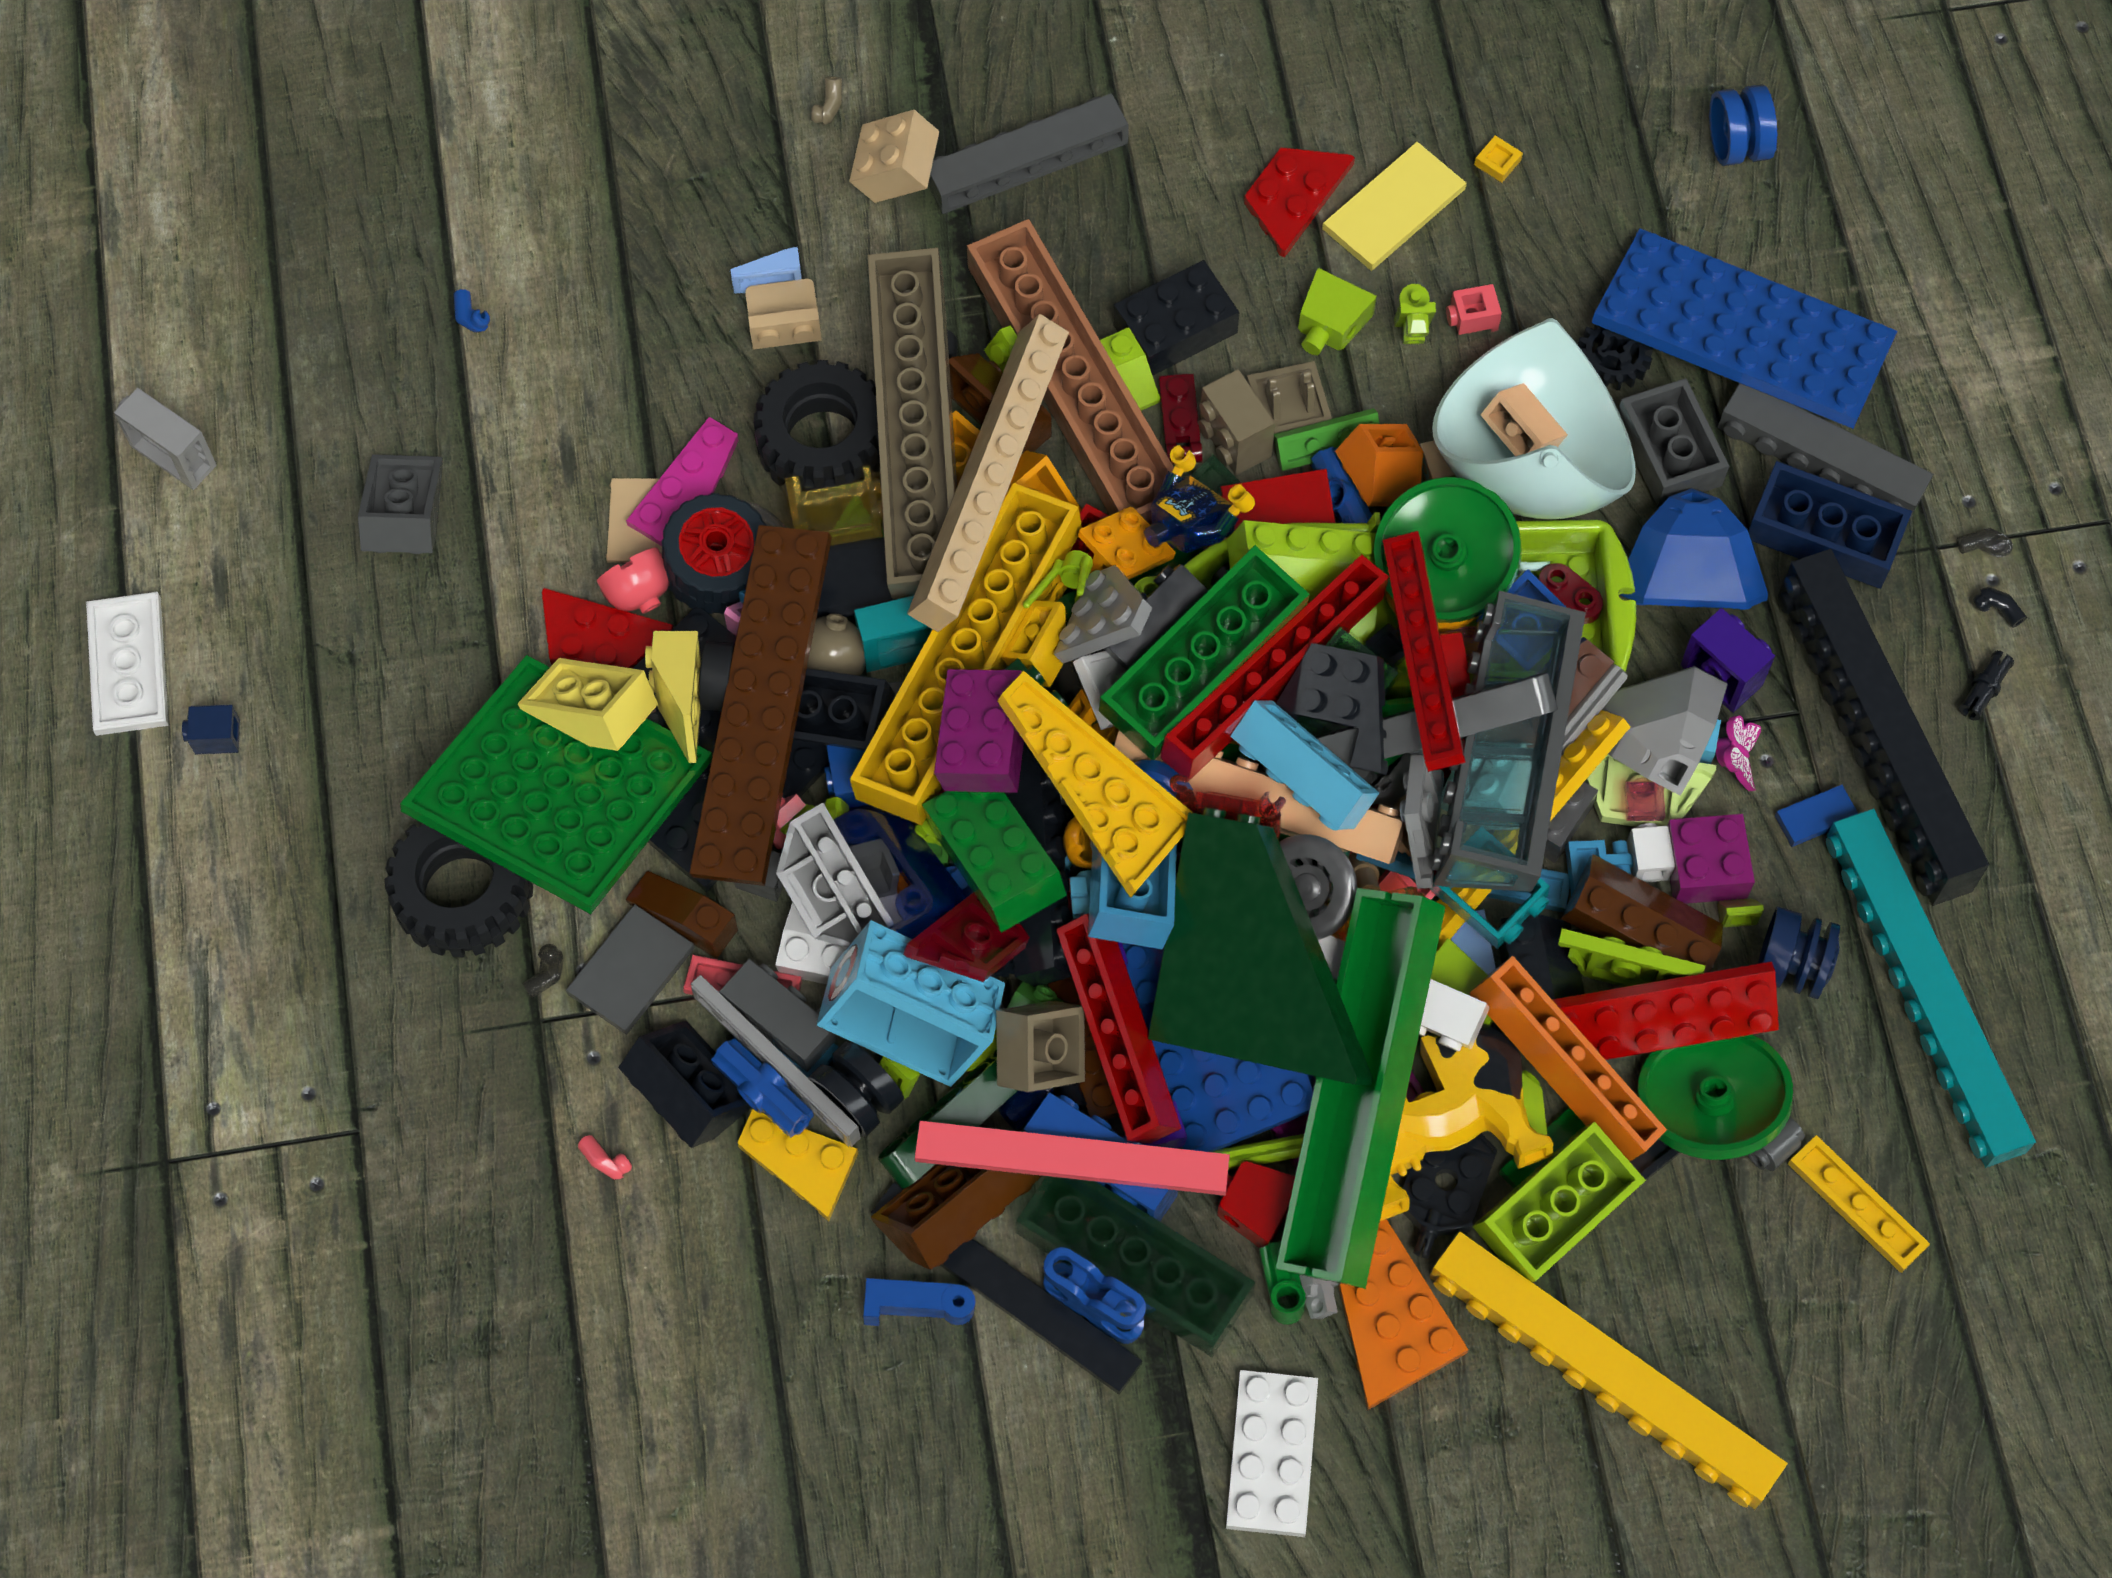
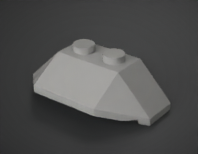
M824 803L817 805L790 821L776 875L813 938L849 947L870 920L899 933Z

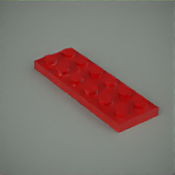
M1772 962L1553 999L1555 1004L1605 1060L1779 1030L1776 972Z

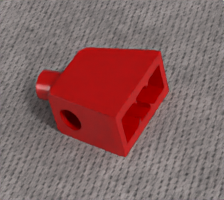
M1243 1161L1234 1177L1228 1174L1226 1196L1219 1195L1223 1198L1218 1206L1217 1216L1258 1248L1273 1243L1286 1218L1285 1214L1288 1213L1295 1176L1249 1161Z

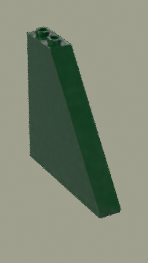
M1204 807L1203 815L1188 812L1175 886L1174 926L1164 946L1148 1039L1344 1083L1371 1085L1372 1074L1274 828L1259 825L1261 817L1238 813L1236 821L1225 819L1227 811Z

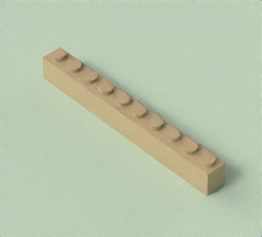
M1041 314L1037 315L1019 331L907 613L937 632L950 624L960 614L1069 331Z

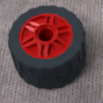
M711 493V495H699L690 501L684 502L678 510L671 514L669 522L665 525L663 531L662 558L664 559V567L669 580L668 588L681 603H685L691 609L696 607L702 608L708 614H724L728 606L740 602L739 592L743 589L746 590L758 526H767L763 522L760 513L757 510L755 511L749 503L744 500L741 501L735 496Z

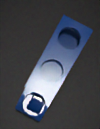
M866 1278L864 1325L879 1326L880 1315L945 1318L950 1324L963 1325L969 1322L974 1315L975 1295L968 1287L959 1284Z

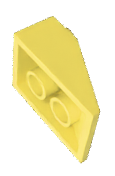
M654 631L652 646H646L645 650L646 668H652L649 671V684L652 691L656 693L657 707L689 763H696L701 714L699 700L701 655L698 631Z
M558 658L518 703L522 711L590 747L618 751L658 705L644 670Z

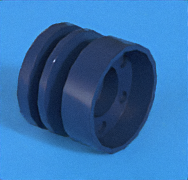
M1777 906L1763 942L1758 964L1773 963L1776 972V987L1780 988L1788 973L1793 974V992L1798 994L1803 989L1806 979H1809L1808 997L1819 999L1823 988L1831 979L1840 949V925L1830 922L1824 936L1820 937L1822 919L1815 918L1808 931L1804 932L1801 931L1802 913Z

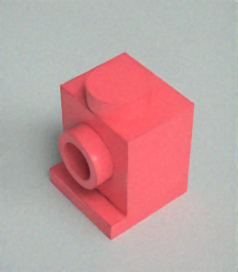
M1493 284L1453 291L1450 306H1446V317L1450 327L1456 326L1458 335L1491 329V332H1496L1499 329L1502 312Z

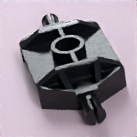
M1482 1133L1468 1143L1454 1149L1426 1152L1420 1161L1421 1170L1415 1171L1413 1167L1409 1169L1403 1189L1406 1190L1409 1196V1211L1403 1214L1419 1229L1418 1233L1420 1235L1413 1251L1415 1255H1420L1422 1246L1426 1243L1422 1258H1429L1434 1239L1437 1240L1438 1236L1470 1232L1498 1151ZM1448 1173L1455 1178L1457 1185L1454 1189L1445 1191L1437 1186L1435 1178L1439 1174Z

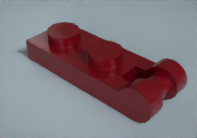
M1194 374L1159 376L1166 455L1171 461L1170 452L1177 446L1176 443L1189 442V446H1181L1184 450V457L1190 450L1196 458V463H1202V444L1198 425Z

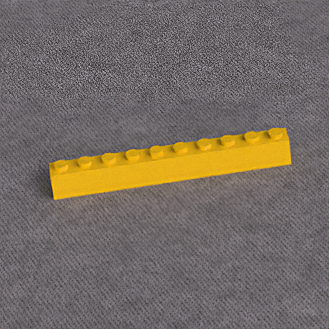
M1462 1232L1457 1234L1433 1267L1430 1278L1435 1281L1433 1284L1441 1293L1448 1297L1455 1295L1466 1303V1309L1473 1316L1480 1320L1487 1318L1499 1327L1498 1332L1504 1338L1513 1343L1519 1341L1531 1350V1356L1545 1366L1553 1365L1564 1373L1562 1376L1570 1385L1580 1390L1583 1387L1596 1396L1595 1400L1602 1408L1611 1413L1617 1411L1629 1419V1426L1643 1436H1648L1649 1434L1662 1443L1661 1448L1668 1455L1677 1460L1683 1458L1695 1466L1694 1471L1699 1477L1712 1484L1715 1481L1728 1490V1496L1737 1504L1743 1507L1751 1506L1756 1509L1788 1463Z

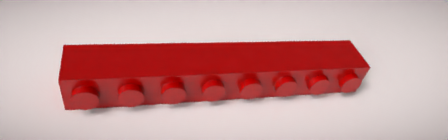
M1361 554L1165 736L1160 758L1184 779L1190 781L1233 740L1230 737L1254 700H1272L1274 702L1282 694L1311 643L1333 647L1383 600L1389 576Z

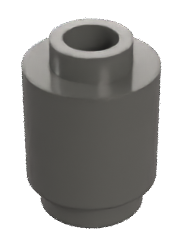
M1789 1117L1787 1124L1773 1141L1760 1150L1748 1154V1157L1759 1169L1764 1170L1766 1168L1767 1170L1774 1171L1801 1147V1141L1804 1140L1805 1134L1798 1123Z

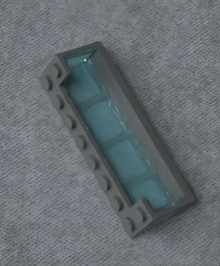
M1500 590L1493 604L1487 602L1482 620H1478L1473 641L1479 642L1477 652L1473 651L1467 669V673L1473 674L1471 684H1466L1463 695L1547 672L1558 709L1544 715L1461 737L1466 763L1449 767V770H1453L1455 773L1453 782L1448 781L1443 798V803H1447L1449 806L1447 815L1442 814L1437 830V836L1442 837L1440 848L1436 847L1431 862V869L1436 870L1434 885L1531 892L1541 877L1586 612Z

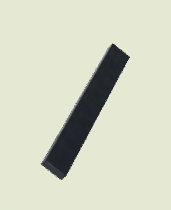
M893 1183L873 1208L871 1216L904 1189ZM974 1239L961 1244L940 1265L1119 1395L1142 1365L1141 1359Z

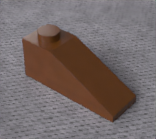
M649 871L645 873L626 898L627 903L632 906L634 904L715 959L719 957L738 931L733 913L705 895Z

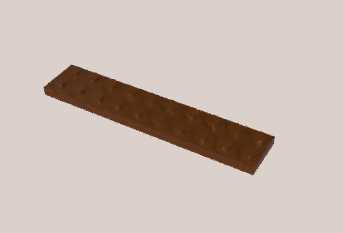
M764 525L758 526L730 667L729 682L726 687L690 869V875L693 878L765 886L832 540L829 532Z

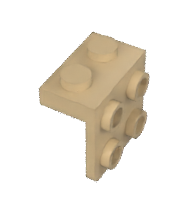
M811 279L753 285L746 288L745 294L753 349L822 341L814 283Z

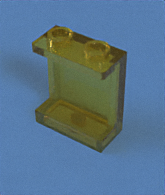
M870 465L862 466L864 481L804 492L801 490L799 476L785 478L794 529L829 532L832 536L830 546L883 537L881 528L883 505L882 500L877 501V499L882 498L879 477L872 478Z

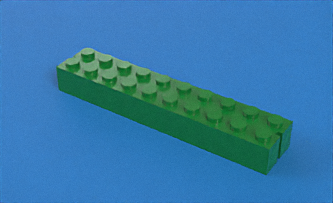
M1357 888L1336 986L1372 1074V1084L1354 1085L1316 1077L1276 1269L1366 1289L1446 906L1426 897L1394 892L1391 894L1386 891Z

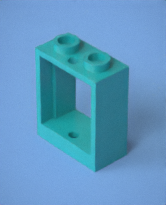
M914 595L854 610L856 626L862 638L867 673L916 660L932 629L907 614Z
M1483 827L1461 848V850L1481 855L1486 853L1489 857L1513 863L1516 862V856ZM1455 861L1447 876L1463 877L1475 864ZM1435 876L1433 878V887L1430 888L1436 896L1498 949L1504 941L1507 944H1511L1524 929L1521 924L1530 914L1535 918L1545 909L1549 903L1546 897L1548 896L1550 886L1539 878L1530 892V897L1498 930L1451 890L1453 887L1434 885Z

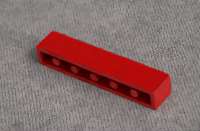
M1085 914L1057 928L1056 931L1127 1140L1151 1144L1182 1129L1152 1040L1148 1039L1149 1031L1118 942L1088 937L1089 914Z

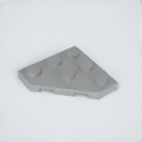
M1116 565L1101 571L1095 570L1089 574L1084 594L1073 605L1069 622L1059 635L1060 641L1054 655L1062 663L1141 635L1152 607Z

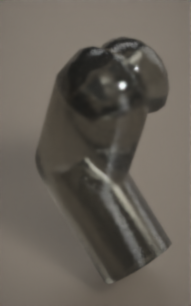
M546 944L541 947L538 956L541 958L539 973L522 983L531 999L558 983L561 978L564 958L562 952L553 944Z

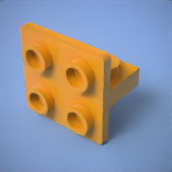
M1128 507L1083 527L1078 533V537L1094 553L1092 559L1093 567L1090 573L1116 565L1129 580L1174 559L1176 552L1159 534L1156 535L1152 529L1147 528L1151 525L1133 507Z

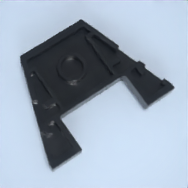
M1311 643L1276 704L1296 721L1299 717H1305L1359 729L1350 766L1359 770L1387 775L1388 761L1384 760L1383 738L1387 739L1386 730H1383L1382 707L1385 706L1384 659L1375 655Z

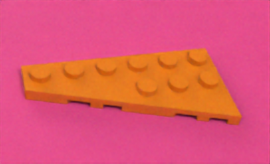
M1388 1220L1380 1221L1366 1289L1340 1283L1338 1285L1349 1334L1352 1338L1357 1359L1356 1364L1365 1393L1364 1398L1367 1410L1462 1357L1469 1350Z

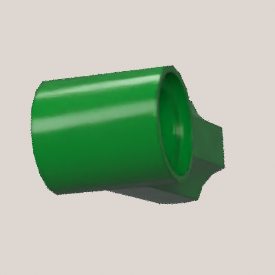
M1281 1241L1269 1243L1267 1246L1259 1248V1254L1270 1300V1312L1277 1322L1293 1324L1302 1318L1304 1313L1305 1291L1301 1286L1299 1275L1276 1269ZM1283 1296H1291L1297 1300L1298 1304L1294 1308L1285 1309L1278 1304L1277 1300Z

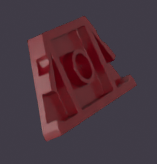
M973 892L908 942L903 955L907 958L984 982L1024 950L1030 937L1019 923L1001 933Z

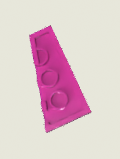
M708 417L626 520L627 525L662 546L663 531L665 525L669 522L671 514L678 510L681 504L694 499L696 496L714 493L739 441L738 434Z

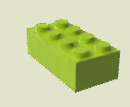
M1593 1122L1578 1130L1553 1153L1552 1157L1547 1158L1472 1227L1501 1261L1531 1282H1535L1646 1180L1597 1123Z

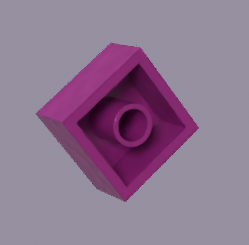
M1743 814L1669 820L1667 826H1669L1675 869L1670 878L1672 896L1685 904L1747 899L1755 880Z

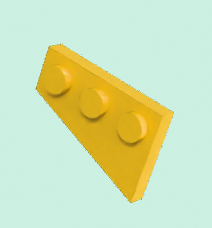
M752 1109L737 1142L738 1147L771 1175H775L792 1189L793 1193L802 1200L807 1201L828 1221L832 1216L858 1155L857 1148L848 1147L844 1143L807 1129L799 1135H794L790 1138L766 1114L758 1113L754 1109Z

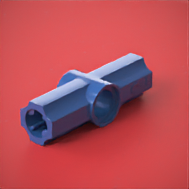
M1329 447L1328 449L1318 451L1311 458L1313 461L1311 467L1313 471L1327 469L1333 510L1339 523H1367L1372 514L1367 504L1360 497L1359 491L1351 477L1344 471L1342 462L1335 452L1337 448Z
M735 1038L725 1041L716 1050L714 1057L711 1059L713 1065L737 1087L739 1094L758 1113L763 1111L790 1138L794 1135H799L808 1127L810 1120L814 1116L812 1110L788 1089L785 1080L772 1066L766 1062L762 1064Z

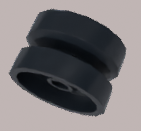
M846 1040L832 1054L835 1068L821 1064L808 1079L859 1127L860 1137L866 1138L880 1124L877 1111L891 1114L903 1102L904 1096L895 1081L868 1053L853 1042Z

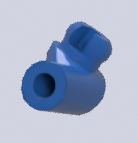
M461 289L455 291L453 296L457 323L474 333L486 330L490 322L488 312L484 310L481 314L480 309H472L471 293L468 290Z

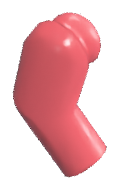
M592 1135L585 1136L579 1141L578 1148L591 1166L611 1179H622L625 1173L631 1171L632 1165L624 1154L620 1153L611 1160Z

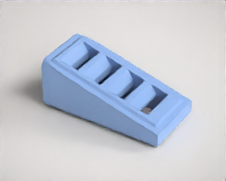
M798 247L788 248L732 268L731 277L734 293H745L746 288L753 285L802 279Z

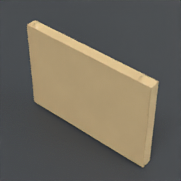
M611 478L607 562L627 563L631 561L630 557L657 547L662 554V546L629 527L626 522L659 479Z

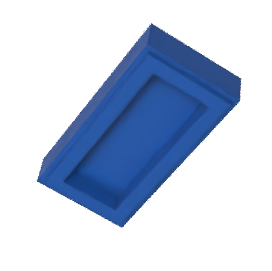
M1839 785L1778 810L1775 818L1791 847H1794L1828 833L1833 822L1856 815L1858 812L1843 785Z

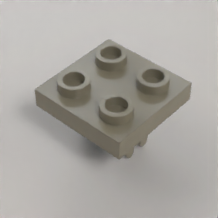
M1315 361L1247 375L1248 384L1275 422L1274 434L1332 419Z

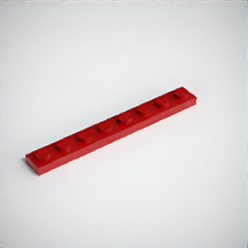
M1415 531L1384 539V551L1427 770L1430 772L1466 763L1419 532Z

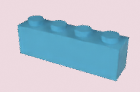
M1254 700L1230 736L1240 744L1239 750L1245 756L1252 760H1258L1267 768L1265 770L1266 774L1271 779L1287 785L1293 791L1292 796L1304 806L1312 807L1320 814L1319 820L1332 830L1355 829L1379 795L1375 788L1272 700Z

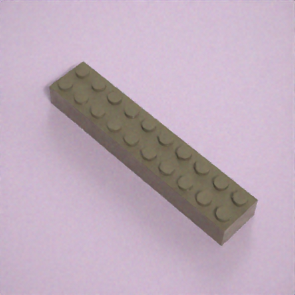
M938 248L868 255L887 585L892 600L915 595L957 490L944 277Z

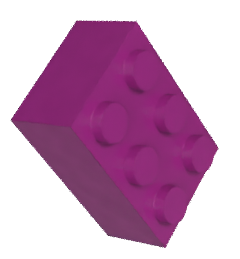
M948 669L934 774L944 791L1018 793L1024 740L997 701L1001 694L1022 673L1021 670Z

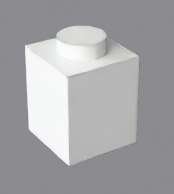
M1645 823L1631 829L1627 840L1628 853L1632 854L1634 864L1631 868V874L1644 882L1670 880L1675 869L1669 826Z

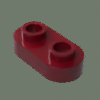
M1554 563L1542 569L1539 580L1567 608L1586 612L1584 624H1590L1599 618L1603 607V598L1597 589L1563 564ZM1557 576L1562 578L1563 581L1556 583L1551 578ZM1582 598H1586L1591 603L1588 605H1584L1580 603L1579 600Z

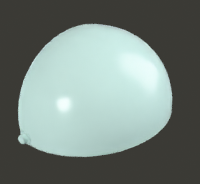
M1548 318L1541 323L1516 333L1484 353L1454 381L1441 399L1436 410L1432 426L1433 438L1451 471L1457 478L1475 481L1488 490L1495 492L1507 504L1512 514L1535 519L1576 517L1609 505L1628 493L1634 485L1636 473L1634 454L1619 411L1588 358L1560 323L1553 318ZM1524 383L1568 436L1558 447L1548 445L1522 455L1514 456L1480 414L1498 392Z

